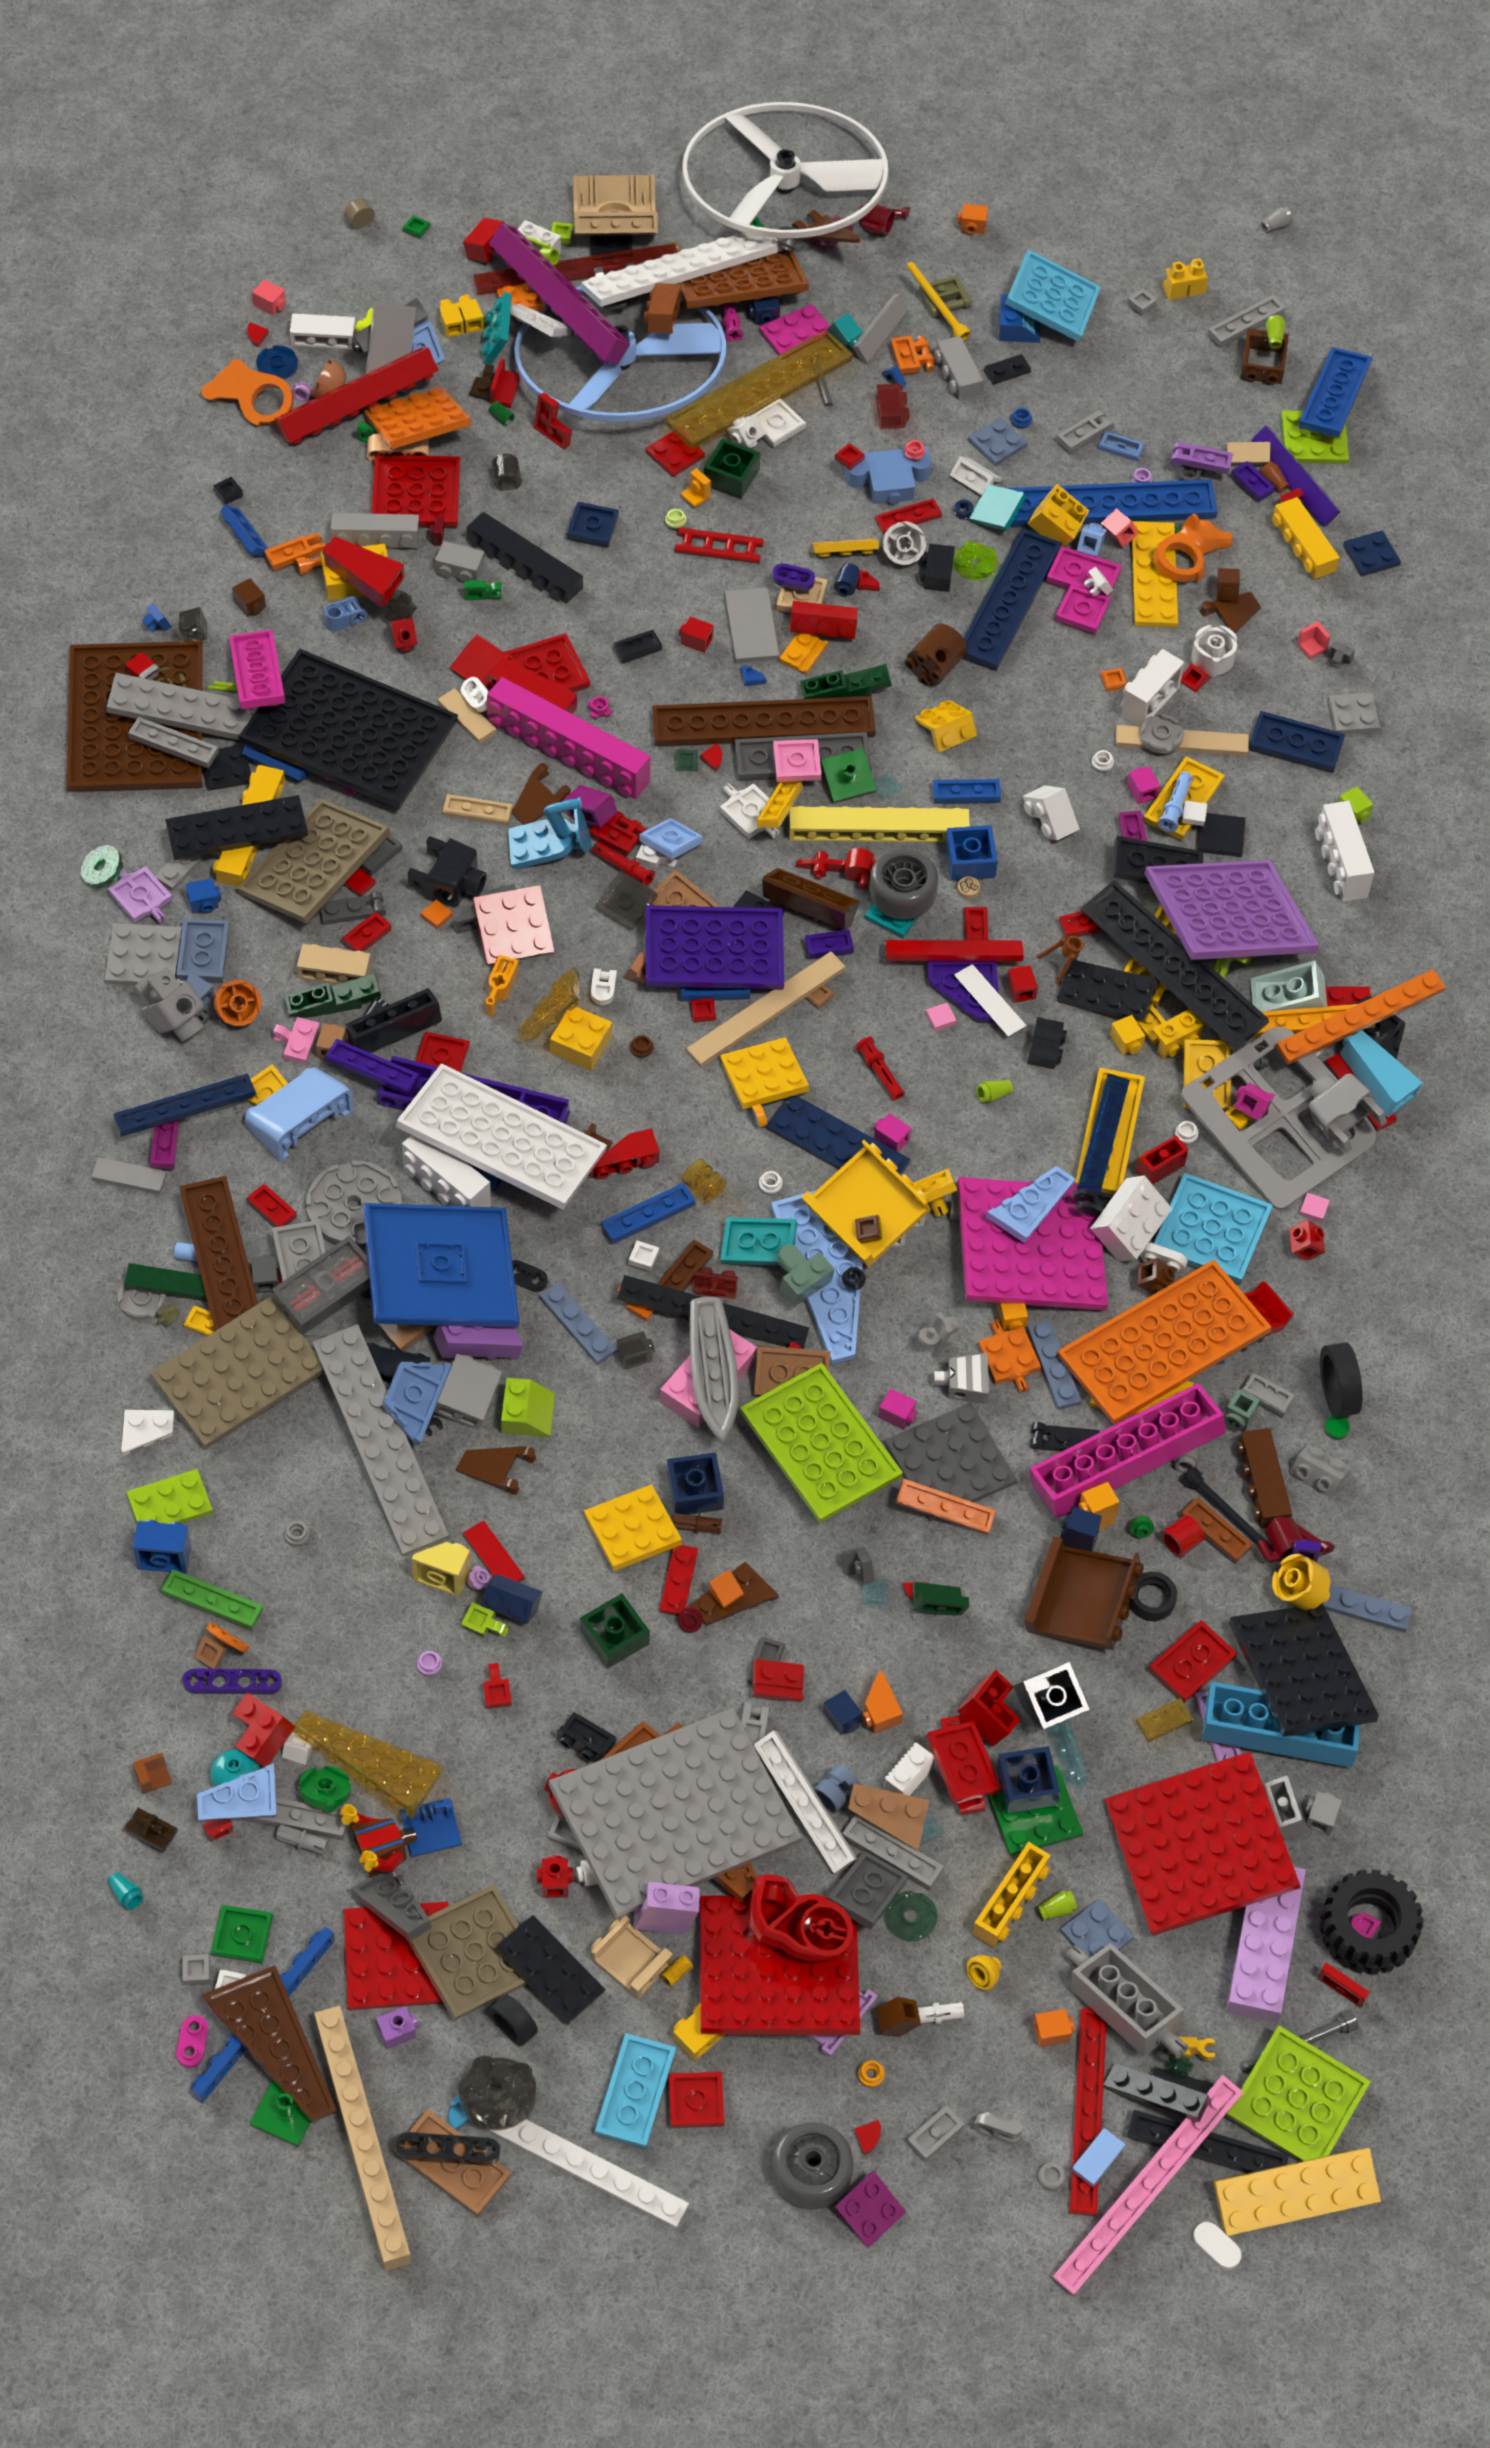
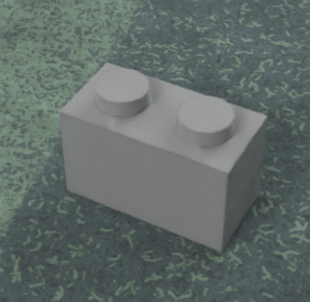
M443 541L435 559L436 573L443 577L457 578L463 582L478 580L485 565L484 551Z
M1288 1775L1264 1783L1271 1808L1283 1838L1286 1840L1308 1832L1309 1830L1294 1785Z

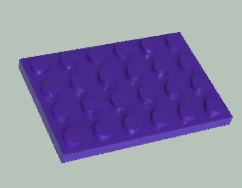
M646 905V986L784 989L783 908Z

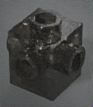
M396 590L385 608L380 607V609L385 613V618L388 621L412 618L417 607L412 602V597L409 594Z

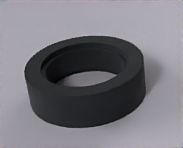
M1344 1342L1323 1346L1320 1353V1376L1331 1414L1336 1418L1359 1414L1363 1402L1362 1380L1358 1361L1351 1345Z

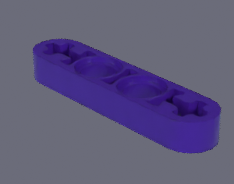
M194 1668L186 1671L182 1678L185 1690L193 1694L249 1693L271 1695L279 1692L282 1687L281 1675L276 1670ZM196 1676L198 1682H196L195 1686H192L190 1681L192 1677ZM205 1676H208L209 1686H205ZM217 1677H224L227 1682L222 1687H216L213 1685V1680ZM243 1677H249L252 1680V1684L248 1687H241L238 1681ZM256 1677H259L260 1679V1687H256ZM270 1677L275 1681L271 1687L267 1686L266 1683Z

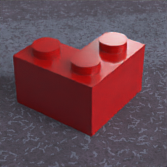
M996 1669L976 1685L957 1710L967 1722H975L979 1734L992 1747L1008 1736L1021 1720L1003 1702L1013 1689V1686Z
M246 1693L232 1713L249 1726L235 1747L264 1768L271 1763L296 1727L284 1716L249 1693Z

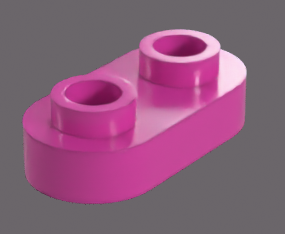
M199 2015L187 2017L181 2026L177 2059L180 2065L185 2068L197 2067L204 2058L209 2029L207 2021ZM192 2025H198L199 2029L196 2031L190 2030V2027ZM188 2050L195 2051L192 2056L185 2055Z

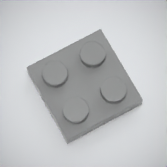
M1372 693L1329 696L1328 701L1336 732L1344 734L1379 732L1380 724Z

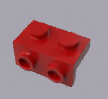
M1265 1281L1260 1282L1254 1291L1243 1293L1270 1324L1271 1332L1268 1334L1283 1330L1294 1316V1313Z

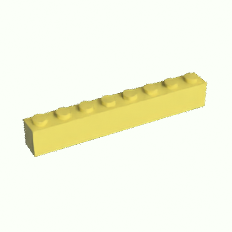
M797 806L791 807L789 811V841L945 843L947 828L970 827L969 809Z

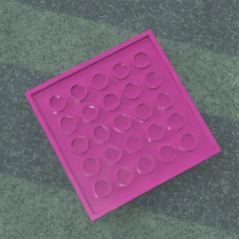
M958 1177L957 1193L966 1301L1093 1310L1107 1309L1108 1298L1102 1242L1090 1229L1099 1216L1092 1215L1091 1213L1082 1214L1076 1212L1075 1204L1081 1201L1074 1199L1072 1194L1076 1189L1082 1188L1096 1191L1097 1189L1072 1185L1024 1243L985 1216L989 1210L997 1208L1004 1200L1012 1198L1018 1194L1019 1190L1025 1186H1030L1034 1182Z

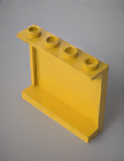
M863 1140L862 1144L864 1147L816 1192L811 1194L807 1191L801 1198L805 1205L869 1268L931 1209L928 1204L930 1199L921 1190L917 1192L912 1187L914 1185L913 1182L905 1174L900 1176L896 1172L897 1166L889 1158L885 1161L880 1156L882 1154L881 1150L874 1143L869 1145ZM879 1215L882 1239L861 1244L857 1240L855 1219Z

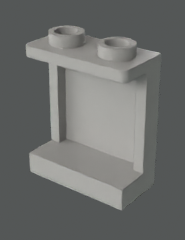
M456 1354L433 1412L466 1426L479 1429L502 1371L497 1370L490 1364L477 1362L468 1355Z

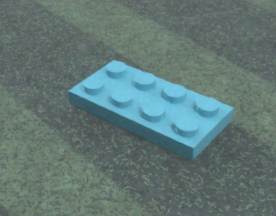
M625 2033L595 2129V2135L640 2148H647L674 2060L676 2047Z

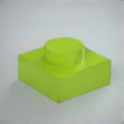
M553 221L551 232L561 236V244L570 245L573 224Z

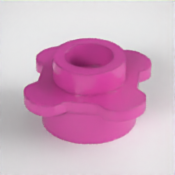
M598 696L587 703L588 708L591 710L590 716L596 719L599 716L611 715L612 710L608 707V699Z

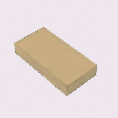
M1228 442L1227 452L1233 453L1231 465H1241L1246 461L1251 465H1266L1270 462V442Z

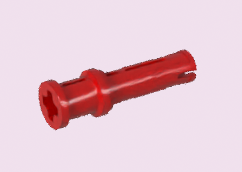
M601 841L595 843V846L600 848L601 851L593 847L592 853L622 870L626 878H633L643 888H647L655 878L654 870L644 868L637 860H629Z
M866 1037L856 1044L855 1049L857 1052H861L865 1058L866 1066L874 1070L893 1101L902 1098L905 1092L884 1062V1054L876 1048L873 1037Z

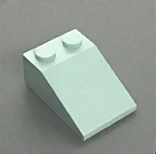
M1315 960L1250 978L1252 1004L1261 1012L1327 1007L1324 974Z

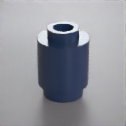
M846 563L840 568L834 584V589L840 595L848 596L854 594L860 578L859 568L851 563Z

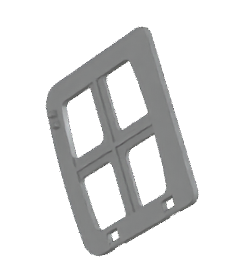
M1284 1027L1269 1029L1253 1042L1248 1043L1211 1068L1204 1075L1186 1085L1180 1094L1182 1101L1266 1201L1278 1210L1286 1208L1368 1151L1374 1145L1376 1139L1375 1129L1368 1118L1365 1117L1350 1128L1354 1135L1350 1139L1352 1150L1346 1153L1341 1147H1338L1333 1152L1327 1153L1300 1122L1299 1114L1309 1108L1310 1102L1314 1099L1310 1094L1314 1083L1325 1075H1331L1338 1081L1314 1053L1295 1061L1312 1079L1313 1083L1289 1100L1281 1099L1254 1068L1253 1064L1276 1049L1277 1042L1294 1035L1291 1030ZM1263 1042L1267 1048L1258 1052L1254 1047ZM1234 1076H1239L1246 1085L1250 1082L1269 1094H1275L1267 1110V1115L1242 1132L1236 1128L1213 1095L1215 1089ZM1209 1078L1213 1084L1205 1089L1201 1083ZM1277 1129L1285 1130L1313 1163V1166L1290 1181L1282 1178L1253 1148L1255 1144Z

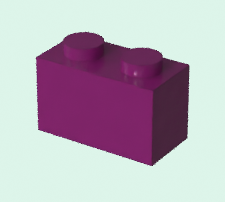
M579 785L563 800L581 797V811L585 817L586 824L601 828L618 812L615 800L611 794L583 785ZM574 809L568 810L569 817L575 820Z

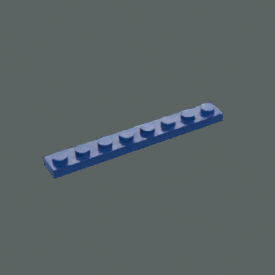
M324 1927L320 1933L316 1932L309 1941L310 1946L304 1953L300 1952L295 1957L292 1968L287 1973L283 1972L280 1975L289 1997L334 1943V1932L327 1927ZM233 2034L228 2039L225 2050L213 2057L209 2064L210 2068L204 2075L200 2074L192 2085L194 2098L202 2104L246 2051Z

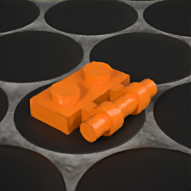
M923 335L917 337V341L914 342L911 336L891 338L890 345L902 375L920 372L921 365L926 367L927 372H932L935 369L933 355L929 352V342L925 340Z

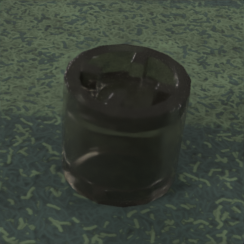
M501 454L492 460L493 478L498 490H515L520 487L522 477L519 461L516 456Z

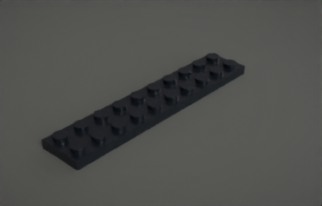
M1111 881L1081 908V912L1149 975L1156 978L1160 985L1234 1052L1238 1051L1269 1023V1019L1203 959L1191 960L1179 937L1117 881Z

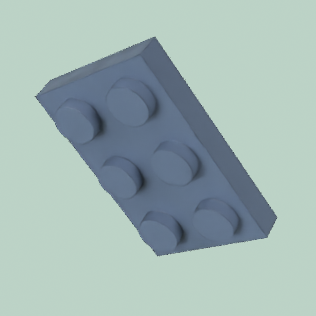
M183 918L177 979L187 980L190 973L193 972L207 982H223L230 929L229 920Z

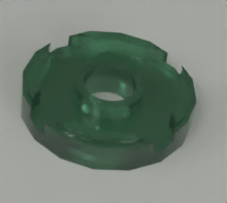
M109 845L95 848L85 857L81 865L80 873L82 879L94 888H102V885L113 883L123 869L122 854ZM103 864H105L104 868L101 869V870H99L100 867H101Z
M905 1891L898 1894L887 1908L886 1923L889 1930L897 1938L907 1942H917L927 1938L934 1931L937 1924V1909L933 1901L925 1894ZM909 1910H913L918 1913L919 1919L910 1922L905 1919L904 1914Z

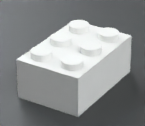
M1164 649L1157 655H1153L1145 669L1141 668L1132 683L1128 682L1124 687V699L1120 705L1122 707L1121 716L1139 727L1148 717H1154L1179 689L1184 661Z
M1145 1176L1126 1178L1090 1229L1116 1260H1136L1172 1208Z

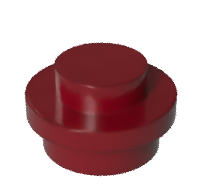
M688 1607L680 1612L678 1624L685 1632H696L703 1624V1616L698 1609Z

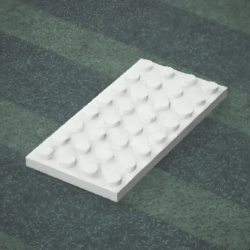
M442 1063L396 1122L397 1128L561 1209L566 1207L607 1148L606 1144Z

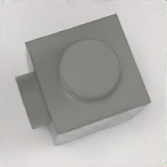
M1317 1792L1315 1800L1309 1799L1305 1813L1309 1814L1306 1823L1307 1827L1330 1836L1342 1800L1331 1793Z

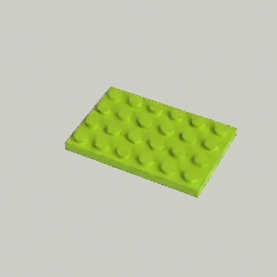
M823 1363L816 1365L740 1407V1413L819 1523L826 1521L903 1477L901 1469Z

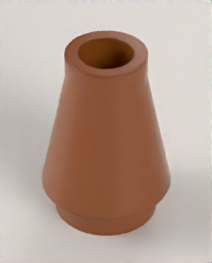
M1271 461L1261 468L1259 472L1279 493L1288 489L1289 484L1278 464H1274Z

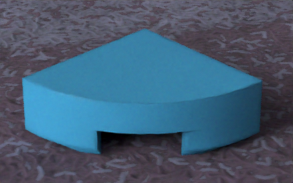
M457 2095L452 2101L448 2113L449 2125L456 2131L475 2117L472 2110Z

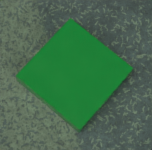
M222 1905L211 1956L263 1964L274 1914L272 1912Z

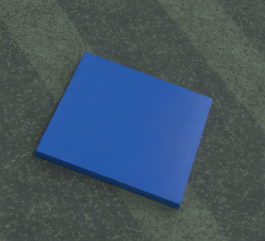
M364 1203L363 1216L374 1324L519 1326L520 1321L506 1208Z

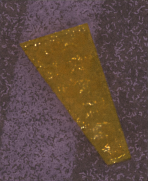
M307 1710L303 1712L295 1723L296 1727L293 1731L295 1734L314 1748H322L329 1753L328 1758L335 1763L340 1761L346 1766L347 1772L373 1791L384 1793L389 1797L388 1801L394 1806L399 1804L406 1809V1815L411 1818L414 1817L443 1773V1765Z

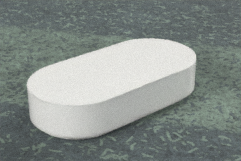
M1203 2222L1196 2227L1193 2240L1203 2253L1221 2269L1231 2270L1237 2267L1241 2260V2250L1237 2244L1211 2222Z

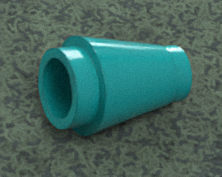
M120 1872L114 1873L108 1879V1884L121 1907L133 1910L142 1903L144 1899L142 1889Z

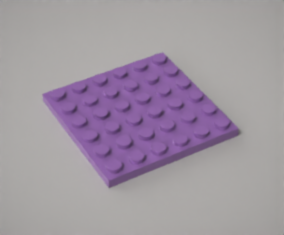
M1271 860L1146 866L1144 874L1191 960L1305 954L1318 951L1319 944Z

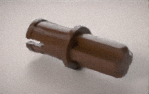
M675 1513L673 1524L675 1528L695 1530L696 1533L702 1531L721 1534V1527L711 1525L721 1526L722 1518L700 1516L701 1514L694 1516Z

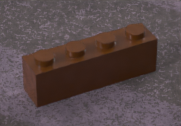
M1270 1428L1241 1432L1240 1439L1236 1442V1450L1238 1456H1242L1244 1461L1241 1465L1243 1477H1248L1247 1493L1249 1499L1254 1500L1255 1506L1252 1508L1254 1520H1259L1260 1528H1265L1276 1517H1292V1510Z

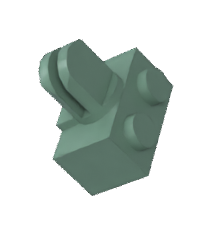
M790 1244L780 1249L777 1259L780 1266L787 1272V1275L782 1278L780 1291L794 1307L832 1281L835 1269L820 1252L807 1260L797 1247Z

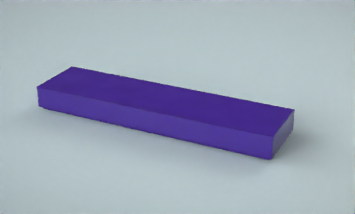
M339 1039L335 1040L325 1056L326 1061L407 1096H409L419 1080L418 1073Z

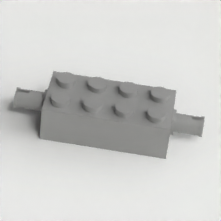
M1110 1943L1092 1957L1085 1953L1079 1945H1074L1076 1950L1072 1947L1070 1948L1066 1957L1078 1966L1072 1971L1071 1990L1141 2055L1146 2056L1161 2044L1171 2051L1176 2058L1181 2057L1179 2052L1182 2055L1187 2052L1189 2046L1174 2034L1182 2028L1184 2009L1115 1946Z

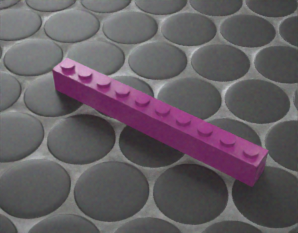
M501 223L489 243L495 249L494 253L506 260L505 264L515 270L520 279L529 284V289L540 295L542 302L552 307L551 311L563 319V323L575 331V336L587 343L586 347L599 355L598 359L601 362L618 365L631 343L516 227Z

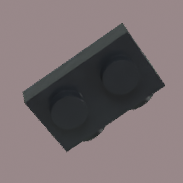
M576 1712L572 1713L564 1726L560 1725L557 1729L559 1743L567 1749L573 1748L589 1762H597L602 1759L616 1742V1736Z

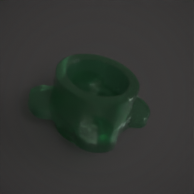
M1174 2055V2057H1169V2061L1166 2063L1169 2065L1168 2071L1188 2076L1189 2071L1191 2072L1194 2064L1189 2062L1190 2060L1184 2056L1176 2058Z

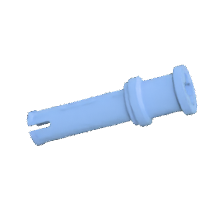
M1181 772L1179 774L1171 799L1165 804L1163 808L1164 814L1158 821L1159 827L1166 832L1176 831L1178 819L1183 815L1182 806L1190 784L1193 781V776L1188 772Z

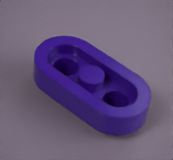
M784 563L778 564L773 568L772 579L777 585L801 591H808L814 587L815 574L809 569Z

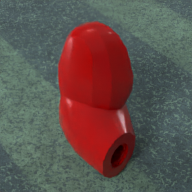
M764 1874L754 1878L749 1909V1923L760 1942L782 1949L794 1958L807 1962L833 1960L846 1952L853 1939L854 1928L851 1918L844 1908L821 1895L813 1893L799 1895L793 1883L783 1876Z

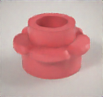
M918 440L908 442L904 449L906 457L912 460H919L925 454L924 445Z

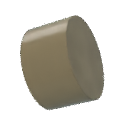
M358 198L347 205L344 216L353 228L360 229L371 224L375 217V212L365 199Z

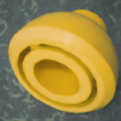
M977 1955L968 1960L967 1974L970 1981L977 1988L989 1991L997 1984L1002 1965L996 1957Z

